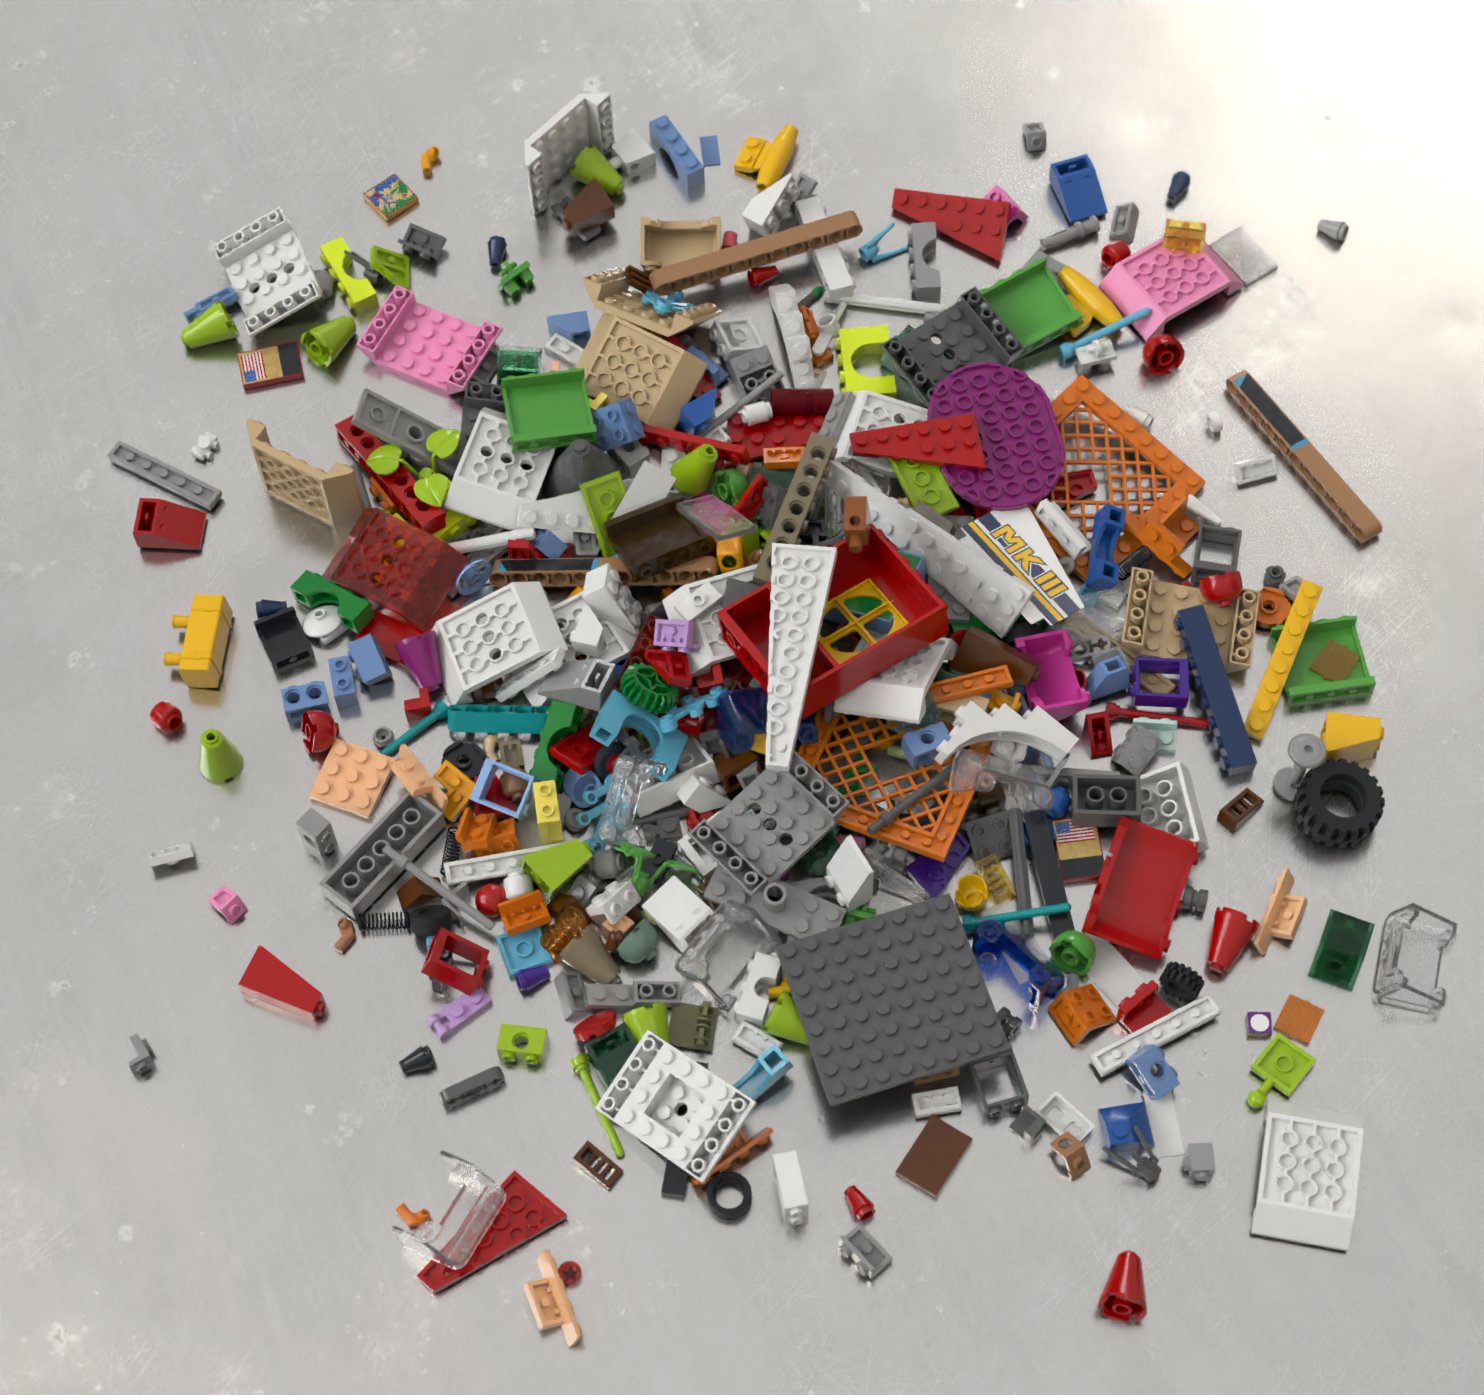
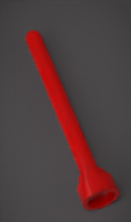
M1114 702L1106 703L1105 711H1108L1109 720H1114V718H1119V716L1127 718L1148 717L1149 719L1169 718L1178 721L1180 725L1208 728L1207 719L1120 708V705H1116Z

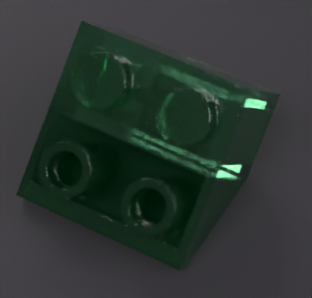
M502 345L498 349L497 385H501V378L508 376L541 373L542 348Z

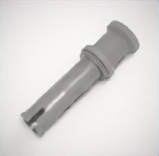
M1095 215L1082 222L1077 221L1067 229L1040 238V245L1045 251L1077 237L1082 239L1085 235L1094 231L1097 233L1100 231L1099 221Z

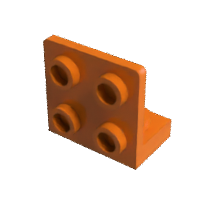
M1184 495L1180 500H1175L1170 508L1171 510L1167 514L1164 512L1158 521L1187 546L1198 534L1199 524L1185 515L1189 497Z
M1093 984L1061 992L1047 1008L1072 1045L1079 1044L1091 1030L1112 1024L1117 1020Z

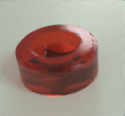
M566 1261L558 1268L557 1272L565 1286L572 1287L580 1282L582 1271L576 1262Z

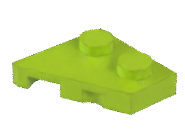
M373 245L370 249V266L395 286L398 285L409 290V256Z

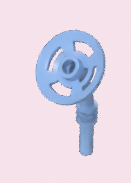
M433 557L429 559L405 558V566L429 567V569L434 567L439 568V570L446 568L461 572L456 582V589L462 595H469L479 590L488 581L492 570L490 562L485 559L476 560L466 565L444 560L442 557H439V559L438 557L434 559ZM484 564V572H480L479 566ZM461 579H462V581H463L462 587L460 586V580H461Z

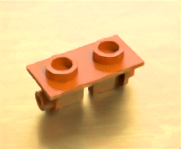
M801 305L798 307V310L803 316L805 334L809 337L810 346H813L820 332L812 310L809 311L808 307Z

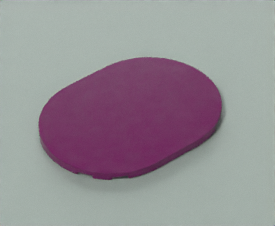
M974 363L951 372L948 377L936 386L932 393L927 410V421L974 413L986 472L978 471L976 468L959 469V466H939L946 482L966 501L989 510H1019L1041 501L1058 483L1065 461L1063 440L1051 403L1043 388L1029 378L1025 372L1017 368L1002 366L1001 363Z

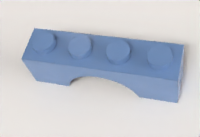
M665 114L650 121L649 132L651 140L659 150L664 149L669 154L675 165L678 177L686 189L690 190L705 183L703 165Z

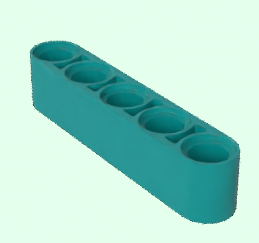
M450 705L447 707L448 730L452 732L540 734L541 729L546 723V711L549 706Z

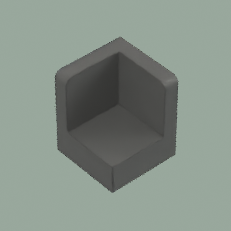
M1024 1104L1021 1107L1020 1114L1010 1124L1009 1129L1031 1146L1044 1131L1046 1120Z

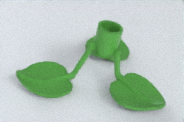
M621 841L620 844H610L611 849L623 852L626 857L633 856L635 859L631 882L640 896L645 895L648 884L653 886L655 879L666 867L693 872L702 881L704 880L703 875L693 866L669 859L661 865L650 879V874L642 871L641 867L643 858H655L656 855L624 841Z

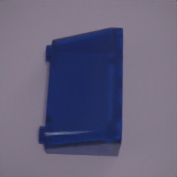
M762 687L726 691L718 697L717 734L733 754L749 751L754 745V735L767 733L768 694ZM812 714L800 721L797 739L803 744H815L819 741L818 728Z
M989 919L983 921L974 929L972 951L979 959L987 954L993 955L997 959L1004 952L1029 975L1028 979L1031 984L1029 991L1032 993L1029 1006L1037 1013L1056 996L1058 991L1064 988L1065 977L1063 973L1011 925Z

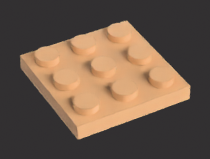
M336 738L309 793V797L321 803L371 819L393 772L391 770L392 762H395L396 759Z

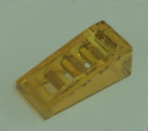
M990 854L974 863L978 874L984 879L989 893L996 904L1016 895L997 854ZM990 863L994 864V866H992L991 868L987 870L984 869V866ZM997 870L999 874L989 879L988 875ZM1002 878L1003 882L993 887L992 883ZM1007 887V891L997 895L996 891Z

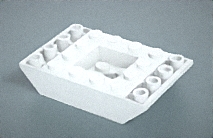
M647 1030L595 1109L704 1184L757 1102ZM681 1105H687L688 1108L684 1116H678V1108Z

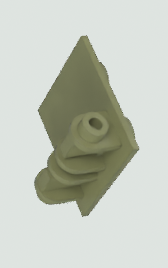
M703 1001L701 1005L680 1003V1005L673 1006L669 1024V1044L676 1047L712 1051L719 1008L712 1007V1003L709 1001Z

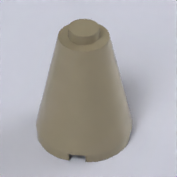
M589 925L581 931L583 936L574 937L559 954V958L598 984H617L621 980L619 977L621 971L596 930Z

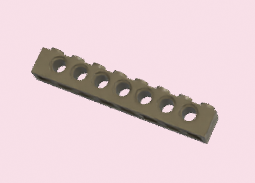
M811 432L753 575L752 584L760 585L761 587L771 581L772 543L801 544L800 534L801 532L805 533L809 521L806 519L808 514L812 515L816 506L814 499L816 496L820 497L823 489L822 479H827L831 468L828 464L830 460L834 461L838 451L835 448V439ZM815 457H819V458H821L822 460H821V461H817V460H815L814 458H815ZM807 475H812V476H814L815 478H814V479H810V478H808V477H806V476H807ZM800 493H805V494H807L808 496L802 497V496H800L799 494H800ZM793 511H798V512H800L801 514L795 515V514H793L792 512H793ZM786 529H791V530H793L794 532H793V533H787V532H785L784 530H786Z

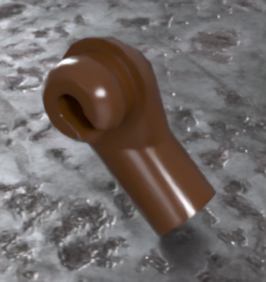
M612 930L609 932L605 943L607 950L616 951L618 947L617 942L622 943L624 940L623 931Z

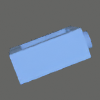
M486 758L470 800L523 821L524 816L527 817L531 810L530 802L534 796L533 783L539 782V779ZM497 769L529 781L517 812L485 800Z

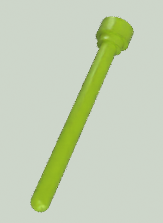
M580 1054L573 1057L569 1063L573 1071L580 1074L592 1103L596 1107L601 1098L588 1071L590 1069L589 1059L586 1054ZM596 1109L616 1156L623 1157L625 1151L611 1120Z

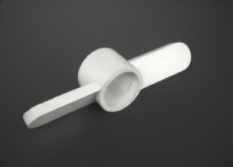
M842 301L834 314H825L817 320L816 325L821 333L812 348V353L815 356H822L831 339L839 334L841 327L838 320L847 305L846 302Z

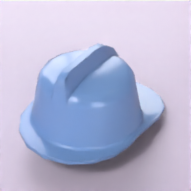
M572 769L567 771L563 781L564 791L578 807H595L605 802L603 800L605 795L598 797L595 804H586L583 801V794L586 791H593L604 785L592 770L582 776ZM589 794L588 800L592 801L593 796L592 794Z

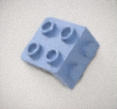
M631 397L591 412L593 423L596 424L597 428L596 444L603 452L645 437L643 425L640 423L636 406Z

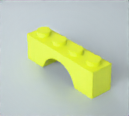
M342 236L320 246L322 252L320 259L324 266L328 265L329 274L334 280H337V287L340 293L346 295L347 298L345 299L349 308H354L358 315L378 306L377 293L369 280L355 279L346 274L353 260L344 254L345 250L350 252V249Z

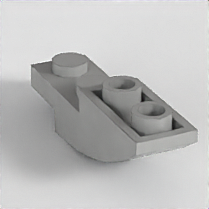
M634 981L633 984L586 985L587 1009H608L615 1011V1013H622L643 1006L645 1008L652 1007V1004L666 1003L667 1008L680 1005L681 1003L679 982Z

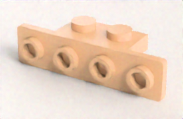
M401 744L397 761L392 762L391 770L412 797L424 794L434 807L445 814L448 804L447 795L440 789L436 781L429 775L425 767L418 761L407 745Z
M1283 868L1281 875L1278 876L1277 886L1269 898L1267 911L1262 916L1260 929L1254 936V945L1261 955L1266 954L1272 937L1294 940L1308 904L1306 897L1289 894L1294 883V877L1289 868Z
M544 1250L537 1259L543 1279L526 1282L523 1287L539 1330L561 1326L568 1346L572 1347L582 1337L581 1327L576 1322L572 1303L567 1298L564 1282L560 1279L557 1272L556 1261L551 1256L549 1250Z

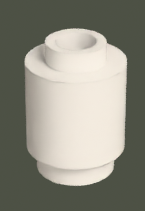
M760 401L743 406V411H741L742 421L747 423L748 426L766 422L769 418L773 417L769 402Z
M1136 406L1126 407L1124 411L1149 431L1154 417L1150 416L1149 412Z

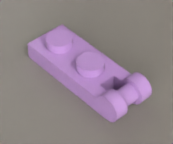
M482 987L479 990L475 989L470 996L463 994L440 1012L431 1015L427 1019V1023L431 1028L434 1027L436 1029V1034L440 1039H444L491 1005L492 999ZM447 1019L449 1024L443 1025L442 1022Z

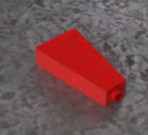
M258 946L238 983L242 994L316 1022L318 1016H321L326 1008L323 994L264 947Z

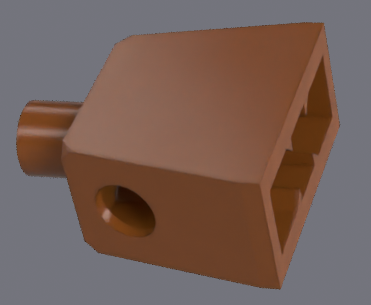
M867 496L845 497L844 534L846 543L849 545L851 552L858 553L862 551L863 545L869 544L871 514Z

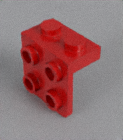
M1153 979L1148 984L1142 983L1135 990L1136 994L1131 998H1124L1118 1005L1119 1009L1116 1018L1130 1033L1173 1012L1157 996L1159 985Z

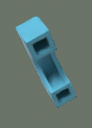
M774 1043L756 1059L749 1072L732 1086L752 1100H755L794 1066Z

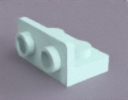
M1148 717L1133 719L1132 726L1136 724L1144 726L1163 741L1155 753L1175 754L1178 721L1169 718L1149 719Z

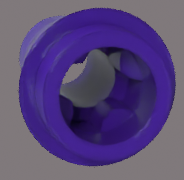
M546 965L521 969L519 973L515 974V981L520 991H529L550 978V972Z

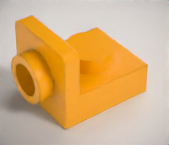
M1000 691L991 692L988 712H991L995 707L1000 709L1005 703L1018 713L1022 704L1019 701L1021 693L1016 692L1015 696L1012 697Z

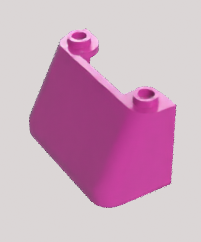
M1066 629L1014 638L1015 649L1042 663L1039 668L1042 672L1037 682L1024 686V698L1031 712L1038 705L1056 721H1060L1088 708V704L1091 703L1090 693L1088 690L1085 691L1084 687L1079 686L1070 658V650L1074 648L1071 636L1068 637Z

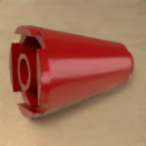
M1217 907L1207 963L1210 965L1209 968L1211 970L1222 973L1231 968L1260 927V924L1255 919L1251 923L1246 919L1248 915L1228 907H1223L1221 911L1220 907Z
M1124 1251L1118 1254L1098 1300V1309H1103V1315L1120 1322H1129V1318L1135 1317L1136 1321H1139L1147 1314L1142 1261L1133 1251Z

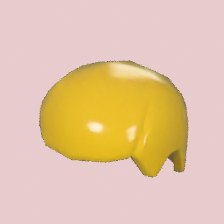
M967 874L958 880L957 890L954 892L955 899L962 909L978 911L987 903L989 889L982 877L977 874Z

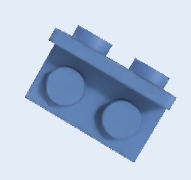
M693 345L686 349L690 354L709 364L705 374L716 387L728 378V373L704 351L697 350Z

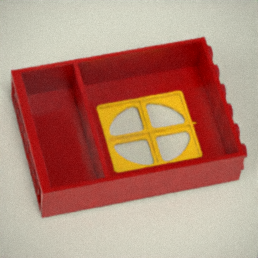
M872 523L870 525L869 544L863 545L861 552H851L846 539L831 546L837 548L838 554L824 616L830 609L837 608L849 624L827 637L819 635L801 720L949 633L948 623L950 621L947 616L948 606L945 600L937 597L933 587L923 581L919 571L912 569L908 559L898 553L895 544L889 543L884 532L881 529H877ZM771 581L716 612L723 641L767 694L769 680ZM869 597L881 601L882 605L862 617L856 618L845 606L844 602L852 598ZM885 612L892 613L893 625L890 632L882 640L876 641L864 628V625ZM853 631L858 632L869 645L868 648L859 652H840L830 647L832 643Z

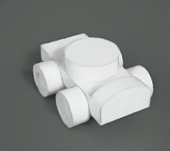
M208 432L204 436L200 435L197 440L198 446L193 445L191 448L192 456L201 460L205 458L210 460L213 457V452L210 451L211 448L214 450L219 448L220 444L216 442L218 437Z

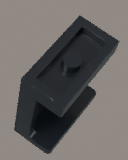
M293 606L283 608L274 614L263 616L253 622L275 673L315 657L311 643L305 635Z

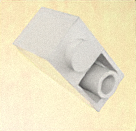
M584 605L582 612H579L577 615L576 630L571 632L570 643H572L574 652L599 657L605 640L603 627L590 606Z
M691 773L676 793L684 805L698 813L724 807L731 802L730 798L726 795V790L721 785L717 784L714 786L705 776L701 775L698 777Z

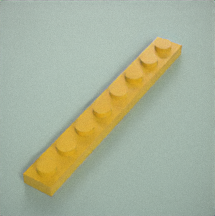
M1304 579L1300 584L1244 723L1248 737L1260 742L1264 737L1323 590L1322 586Z

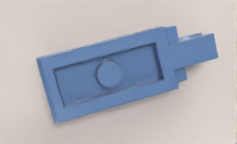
M228 286L195 304L194 308L183 313L187 323L193 322L219 300L226 307L232 306L235 301L239 300L238 294Z

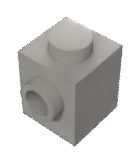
M1212 1142L1188 1143L1186 1156H1183L1184 1171H1188L1189 1179L1195 1178L1197 1181H1206L1213 1178L1215 1162Z

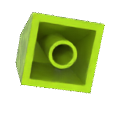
M575 839L527 854L522 858L519 866L526 874L532 877L533 882L550 899L589 864L593 856L591 853L592 849L585 841L580 842L579 839Z

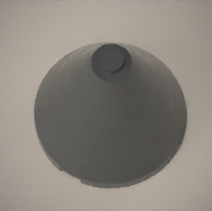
M576 439L571 442L549 467L543 482L544 498L548 499L562 494L577 492L580 490V484L616 471L620 472L622 480H625L626 477L622 467L615 459L584 439Z

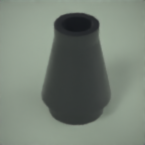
M426 1045L418 1047L403 1060L399 1061V1064L404 1074L411 1071L431 1067V1064L435 1062V1058L429 1046Z

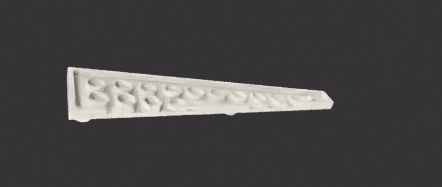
M772 543L766 770L785 772L790 770L838 552L836 547Z

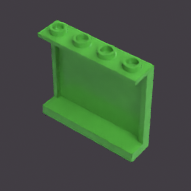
M1046 258L1034 260L1025 269H1018L1010 277L996 281L990 288L979 290L1025 348L1013 361L1082 324V314L1079 310L1075 311L1047 267Z
M571 368L564 371H549L539 374L530 373L523 376L501 378V391L513 453L569 446L576 439H584L590 443H596L597 428L596 424L593 423L584 379V368Z
M1341 616L1329 620L1324 618L1315 622H1309L1283 687L1287 706L1373 693L1376 681L1374 676L1369 675L1355 626L1357 616ZM1283 624L1271 628L1269 641L1272 652L1284 627Z

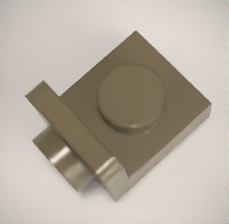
M515 736L503 737V742H498L501 763L509 767L523 766L524 760L520 739L516 740Z

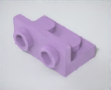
M656 619L653 645L661 646L664 651L675 652V648H678V652L691 653V649H700V645L692 644L694 622Z

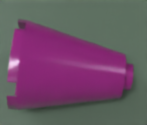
M435 630L427 631L423 635H415L394 645L396 651L420 688L427 687L428 693L440 689L439 685L443 682Z

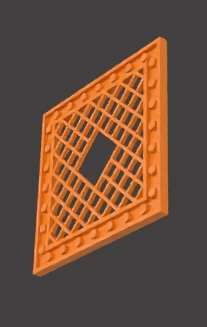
M1082 374L1051 402L1058 426L1060 425V434L1065 450L1064 473L1060 476V478H1064L1065 487H1054L1050 492L1051 500L1048 501H1055L1057 505H1066V515L1070 520L1071 518H1082V528H1077L1080 532H1083L1086 539L1087 532H1093V528H1086V519H1094L1095 514H1085V505H1095L1096 513L1100 510L1099 505H1106L1107 503L1113 506H1125L1126 515L1129 513V506H1139L1140 515L1134 516L1146 526L1153 517L1158 520L1164 512L1167 514L1175 500H1180L1184 495L1189 496L1191 494L1194 496L1206 484L1202 477ZM1074 412V420H1065ZM1078 412H1088L1089 421L1078 420ZM1092 413L1101 421H1093ZM1064 425H1075V434L1064 433ZM1078 425H1089L1090 434H1079ZM1093 425H1104V434H1094ZM1108 427L1116 434H1108ZM1065 438H1076V447H1065ZM1079 438H1090L1091 447H1080ZM1094 438L1105 439V447H1095ZM1109 439H1119L1120 448L1109 447ZM1123 440L1132 448H1124ZM1066 451H1077V460H1066ZM1080 451L1091 452L1092 460H1081ZM1095 452H1106V461L1096 460ZM1110 452H1120L1121 461H1110ZM1124 452H1135V461H1125ZM1139 454L1147 461H1139ZM1067 465H1107L1110 501L1069 500ZM1111 465H1121L1122 474H1111ZM1125 465L1136 466L1137 474H1126ZM1140 466H1151V475H1141ZM1155 468L1163 475H1155ZM1112 479H1122L1123 488L1112 487ZM1126 479H1137L1138 488H1127ZM1141 479H1152V488H1142ZM1156 479H1166L1167 488H1156ZM1054 491H1065V500H1055ZM1113 492H1124V501H1113ZM1127 492H1138L1139 501H1128ZM1142 492L1153 493V502L1143 501ZM1157 493H1165V494L1157 501ZM1032 505L1029 506L1057 559L1062 557L1072 558L1034 514L1036 509ZM1070 505H1081V514H1070ZM1143 506H1152L1144 513ZM1125 528L1121 532L1124 534L1117 540L1114 548L1113 561L1115 564H1119L1139 547L1144 546L1133 533L1128 532ZM1088 553L1074 560L1075 570L1073 571L1086 584L1090 559Z
M823 708L818 710L798 754L815 770L817 768L819 774L826 780L829 776L838 775L841 782L832 784L835 789L843 786L847 793L843 796L846 799L850 798L853 805H848L836 825L944 862L993 754L990 752L993 741L972 744L967 753L964 748L960 750L962 755L966 754L969 757L970 761L943 781L947 789L937 792L934 788L931 790L933 794L922 797L911 805L914 806L921 803L925 810L924 812L914 814L910 806L907 808L910 814L909 817L899 819L897 816L889 826H883L876 833L870 835L866 828L878 820V816L884 811H889L893 808L889 799L900 796L903 801L906 798L904 794L915 792L930 780L926 772L937 769L938 773L942 771L941 767L952 764L961 756L955 758L950 756L942 765L937 761H933L934 765L925 768L922 765L919 766V770L880 783L864 751L900 739L908 732L923 729L930 724L943 722L949 729V733L953 730L954 726L948 722L923 716L928 724L918 727L917 723H912L914 729L904 732L900 725L906 723L903 721L893 720L894 722L883 725L880 718H863L857 715L858 720L848 722L845 717L847 714L838 713L828 724L825 722ZM842 718L844 724L837 726L840 719ZM876 719L879 727L869 730L865 722ZM862 724L865 731L854 734L851 727ZM896 726L900 734L890 737L886 729ZM847 728L851 736L840 739L837 731ZM882 731L885 739L875 741L872 734ZM832 735H834L836 741L829 743ZM868 736L871 743L861 746L858 738ZM853 740L857 748L846 751L843 743ZM839 745L843 753L832 756L828 748ZM824 752H826L828 758L821 760ZM860 752L863 760L853 763L850 755ZM845 757L849 765L838 768L835 760ZM831 762L834 770L824 773L820 765ZM866 764L870 772L859 775L856 767ZM851 769L855 777L845 780L841 772ZM922 774L926 782L916 785L912 777ZM873 777L876 784L865 787L862 780ZM956 777L951 787L948 782V779ZM908 779L912 787L901 790L898 782ZM858 781L861 789L851 792L848 784ZM894 784L897 792L887 795L883 787ZM879 789L882 797L872 800L869 792ZM865 794L868 801L858 805L854 797ZM948 794L946 801L943 804L942 800L940 799V796ZM936 799L939 806L929 809L925 802ZM885 801L889 809L879 812L875 804ZM871 806L874 812L865 810L863 808ZM941 811L937 821H935L932 814ZM928 816L931 824L921 827L917 819ZM913 821L916 827L905 823Z

